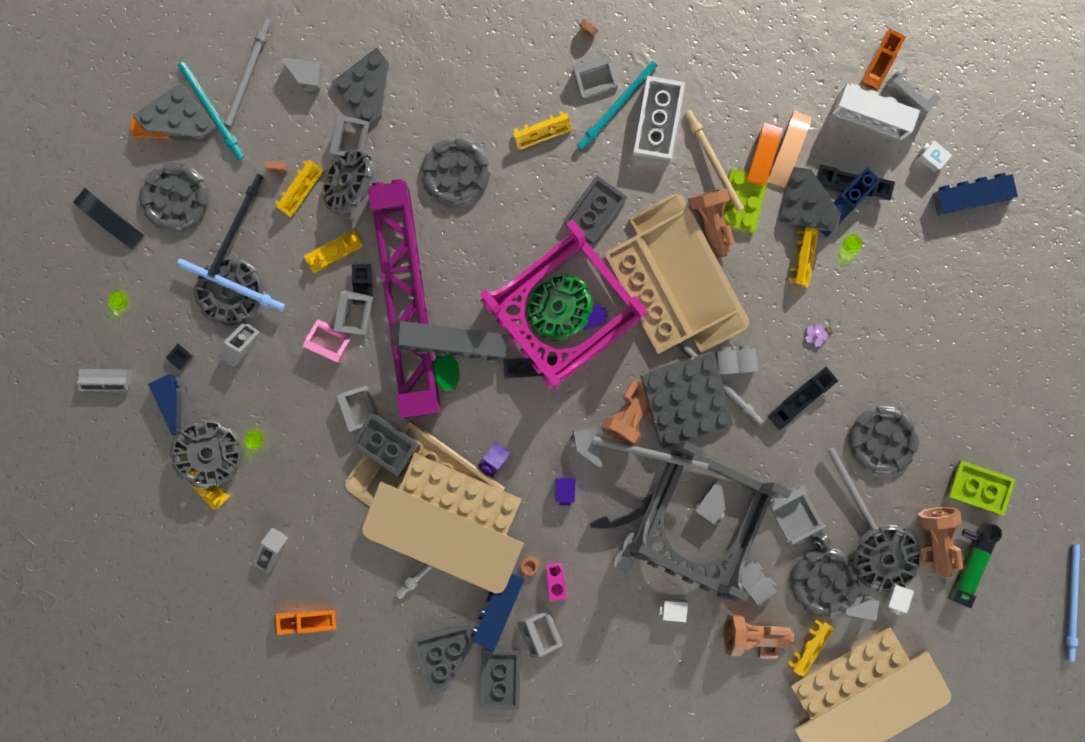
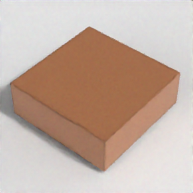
M265 161V168L269 172L287 173L288 166L285 163Z

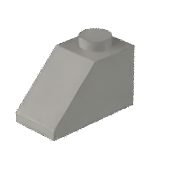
M283 57V63L304 90L314 92L315 89H321L324 69L321 63Z
M244 321L223 342L218 357L235 367L246 355L260 334V331Z
M597 428L573 431L574 435L570 436L572 447H576V451L598 467H602L600 447L593 444L594 437H598Z
M718 479L714 480L693 509L712 524L719 523L725 516V513H723L725 503L722 485Z
M271 528L260 543L252 564L269 574L289 537Z

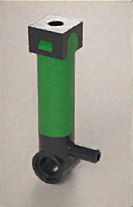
M983 523L978 527L977 533L967 529H963L961 533L962 536L975 541L958 583L956 587L952 588L948 599L970 609L977 597L974 594L994 547L1002 538V530L995 524ZM989 528L993 530V535L990 538L986 535Z

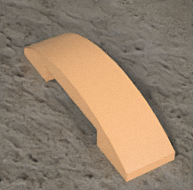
M793 111L785 137L770 171L769 183L785 188L802 148L812 117Z

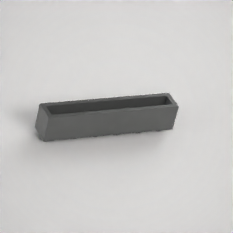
M398 321L392 324L391 347L398 348L400 352H409L411 349L416 350L418 354L434 352L435 356L452 354L453 358L470 356V360L487 358L488 362H498L499 359L506 357L507 334Z

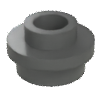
M820 533L812 537L813 545L816 549H823L824 551L829 549L831 541L825 534Z

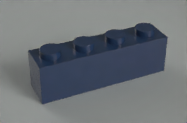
M1006 173L994 175L993 179L987 180V177L975 179V183L969 184L968 181L957 183V187L950 188V185L939 187V191L933 193L938 216L1012 200L1018 197L1013 174L1006 176Z
M512 573L504 591L501 593L489 592L486 599L489 602L487 609L482 608L478 618L481 620L479 627H474L470 636L474 638L473 643L492 651L495 650L525 580L524 578Z

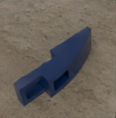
M868 167L833 201L841 213L839 224L881 181ZM818 230L825 238L832 233L830 231Z

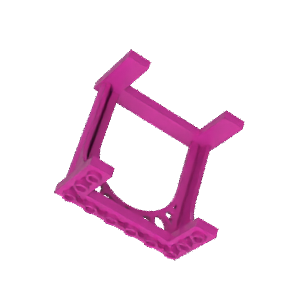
M573 219L566 224L568 236L511 282L496 291L488 292L485 289L480 293L482 296L480 301L490 314L495 313L498 317L496 322L502 329L505 327L510 332L508 337L514 344L517 342L522 347L520 352L526 359L530 357L533 360L532 367L538 374L541 372L544 374L542 379L550 389L554 387L556 390L563 386V381L638 321L640 323L647 318L648 312L636 296L631 297L592 250L586 242L585 234ZM580 249L628 308L584 343L572 348H553L540 342L529 330L525 319L526 299L536 283ZM519 295L522 297V301L520 303L517 301H512L514 298H516L517 300ZM514 305L520 308V313L509 315L506 310L509 306ZM520 319L522 321L521 326H517L518 323L515 321L511 322V320ZM528 335H531L532 339L527 340L526 337ZM539 348H543L546 351L543 360L541 359V352L539 351L538 353ZM551 352H555L558 356L557 363L554 366H550L547 362L548 355ZM567 353L569 356L564 358L565 361L562 363L561 354Z

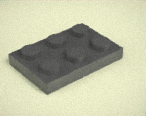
M596 175L563 222L567 224L573 219L585 234V238L594 244L628 197Z
M370 412L351 445L398 477L401 476L419 443L374 412Z
M482 649L480 709L519 710L520 650L495 649L492 651Z

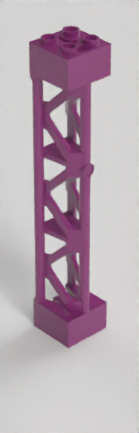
M403 179L392 180L389 184H384L383 182L372 183L368 191L370 209L374 216L390 338L392 337V324L396 323L391 282L413 297V301L398 321L408 322L417 311L418 323L429 325L410 187ZM403 211L405 227L399 225L386 214ZM382 222H385L404 237V240L389 261H387ZM408 251L410 266L395 268ZM411 272L413 289L394 276V274ZM392 347L399 394L397 395L400 418L441 413L439 392L433 372V352L418 354L416 350H411L422 359V362L405 384L401 353L398 351V348ZM425 372L428 390L409 393Z

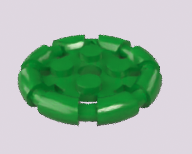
M568 274L554 275L549 280H543L533 290L531 301H528L527 316L528 320L532 323V329L545 339L547 337L551 341H564L570 339L569 336L580 333L589 322L587 319L593 310L592 295L588 293L589 288L575 276L573 278L569 277ZM554 286L555 290L549 292V288ZM581 294L582 297L577 299L576 295ZM558 303H563V308L560 311H555V306ZM578 310H582L581 316L576 315ZM542 314L543 318L538 320L539 315ZM550 324L553 325L552 331L549 330ZM564 326H571L570 328L565 330Z

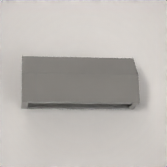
M79 369L77 385L80 391H128L130 370Z

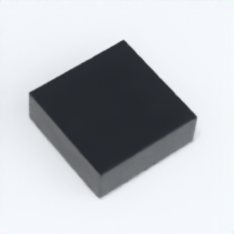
M178 343L167 355L166 359L179 370H182L193 358V355Z

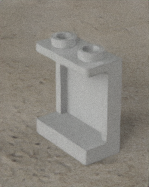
M907 67L903 71L899 69L886 82L889 85L885 91L895 98L898 103L920 110L917 118L919 120L934 107L941 97L935 93L926 100L903 79V76L909 69Z
M803 485L792 489L789 498H775L768 505L787 542L791 545L795 544V546L805 542V538L810 535L812 537L819 535L823 532L822 529L825 528Z

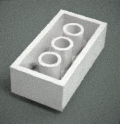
M647 76L633 155L664 161L672 159L685 82Z
M850 83V85L846 84L839 92L831 114L903 140L913 132L920 110L898 103L895 98H885L879 96V93L876 91H865L859 85Z

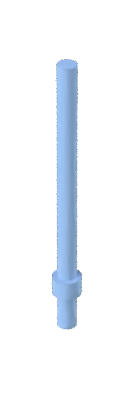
M179 259L177 262V266L257 300L265 307L270 306L282 312L285 308V304L273 300L267 294L262 295L219 275H215L214 278L209 277L207 270L185 260Z
M1072 544L1069 624L1068 637H1066V645H1068L1067 661H1075L1076 646H1078L1076 629L1080 545Z

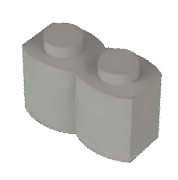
M750 345L739 346V350L723 347L720 348V352H715L720 375L758 371L756 349H751Z
M630 531L624 537L622 548L616 552L613 558V566L624 573L629 572L635 563V558L630 557V552L625 550L628 543H633L636 533Z
M750 560L744 565L742 586L757 605L760 606L777 592L774 588L777 585L770 576L766 578L763 575L764 569L758 561L754 563Z

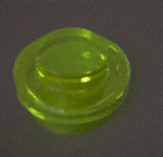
M855 234L848 235L843 241V247L848 253H857L863 246L862 239Z
M114 291L109 295L108 303L111 308L122 310L128 304V297L124 292Z
M251 430L245 435V444L251 449L260 448L264 443V436L258 430Z

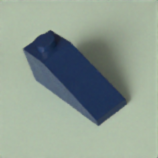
M167 374L149 383L148 386L172 436H178L181 430L182 391L180 387L182 385L177 376Z

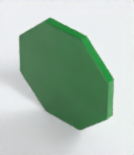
M452 354L436 356L433 363L436 383L443 391L455 390L460 379L458 362L452 357Z

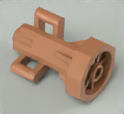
M725 188L688 197L690 209H695L703 220L704 229L701 231L703 234L706 233L707 242L716 258L728 256L727 252L731 251L730 245L734 244L731 226L725 225L723 216L726 201L730 200L728 189Z
M632 380L623 395L626 402L624 408L617 414L606 417L601 425L603 433L616 442L638 446L642 440L639 433L640 421L643 416L651 420L653 419L651 413L647 411L649 405L642 381L636 382Z
M936 507L919 512L917 514L918 525L926 529L931 538V545L918 546L922 552L921 567L934 565L936 574H940L941 577H951L957 570L963 569L961 549L954 546L953 535L958 525L962 523L961 513L954 507ZM926 551H932L933 559L927 560Z
M732 614L727 615L724 623L723 643L726 654L730 656H742L745 651L757 646L758 658L778 659L779 647L788 648L790 643L794 642V633L791 632L790 627L750 625L745 622L743 616ZM765 647H773V651H764Z

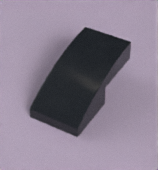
M352 264L354 293L373 297L371 264ZM353 299L354 305H364L365 303L363 300Z

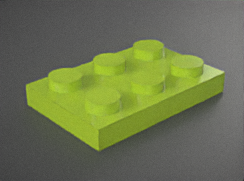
M731 168L728 179L744 209L737 212L731 199L726 201L723 212L725 225H730L734 229L755 233L767 182L765 187L747 182L749 172Z
M959 460L947 497L1004 516L1016 479Z

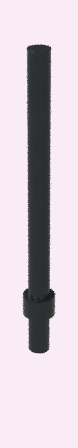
M257 174L252 185L248 186L245 192L247 195L207 273L209 277H215L253 198L257 197L259 193L258 188L264 178L262 175Z

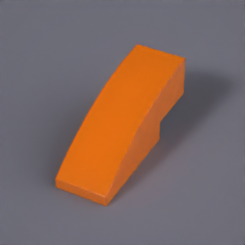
M890 28L886 30L863 76V82L877 89L880 88L907 36Z
M764 123L753 154L747 182L765 187L783 128Z
M335 610L274 614L275 634H299L335 630Z

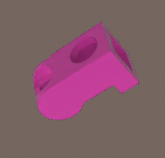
M562 563L546 565L549 601L567 599Z

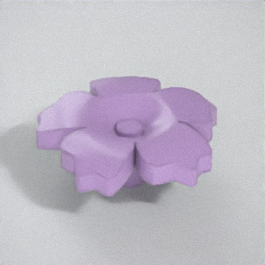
M819 324L814 327L810 325L806 328L808 336L805 337V340L810 344L814 342L815 347H820L823 344V340L828 339L829 335L826 331H823V325Z

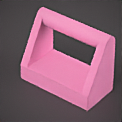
M317 320L302 347L340 363L352 335L334 331L333 326ZM318 328L345 340L338 353L312 342Z

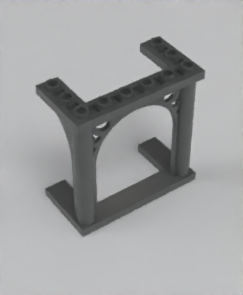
M690 442L672 443L668 449L671 452L670 455L683 458L687 456L694 458L695 461L708 463V470L755 491L737 536L725 554L709 562L690 561L679 555L671 547L665 534L664 517L684 468L683 465L667 462L633 543H628L625 550L630 552V557L648 561L647 564L655 568L661 566L665 568V573L672 576L676 574L683 576V581L690 584L696 582L700 584V589L707 592L713 590L717 592L716 596L738 603L740 600L747 601L749 593L742 589V574L751 546L771 498H789L792 490L775 482L760 483L703 456L704 449ZM656 529H658L660 536L652 537L653 534L656 535ZM663 541L664 547L662 550L655 551L652 549L651 546L654 542ZM666 551L671 553L670 558H668L669 556L661 557L660 555H663ZM724 560L727 561V563L724 565L726 567L725 570L721 565V562ZM683 561H686V566L682 565ZM712 565H715L719 570V577L717 579L712 578L710 575V567ZM699 567L705 568V576L702 571L698 572Z

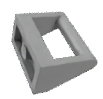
M610 55L573 67V74L582 99L618 87ZM608 68L611 82L584 90L581 76Z
M337 115L329 153L348 156L344 154L347 151L341 150L347 121L362 124L356 150H364L370 122Z
M345 290L341 292L334 331L366 335L373 297ZM350 299L365 301L360 328L346 325Z
M368 386L337 395L349 432L361 429L364 424L357 425L348 400L349 396L362 392L368 412L377 414Z
M862 595L857 597L853 605L847 606L842 604L840 610L848 616L876 621L879 601L871 596Z
M549 609L517 622L531 658L541 657L563 646ZM542 617L546 621L554 642L553 645L543 648L533 621Z

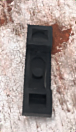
M820 164L817 178L822 186L843 192L858 176L857 174L838 170L839 168ZM880 178L881 181L866 197L891 201L895 181Z
M84 188L73 201L84 213L133 250L144 237L143 233L104 204L87 188Z
M825 366L782 401L767 417L780 431L795 416L821 394L828 391L839 380Z
M653 494L641 499L644 504L643 507L612 521H609L607 515L589 523L591 528L607 529L619 527L640 518L645 514Z

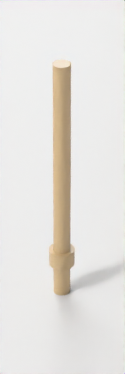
M688 110L684 114L691 125L692 133L696 134L725 189H728L729 198L736 211H742L744 207L706 139L701 123L697 122L692 111Z

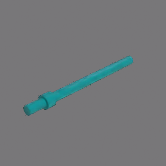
M185 62L179 63L178 67L225 139L224 143L228 149L232 150L238 161L242 160L245 156L238 147L237 140L234 136H231Z
M654 61L649 63L597 123L585 132L586 135L577 144L578 148L583 150L591 140H594L599 135L598 132L658 66Z

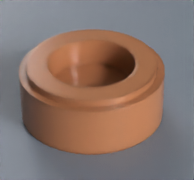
M585 19L579 24L591 36H595L598 32V29Z
M530 556L524 558L520 564L521 572L526 576L537 574L539 571L538 560Z

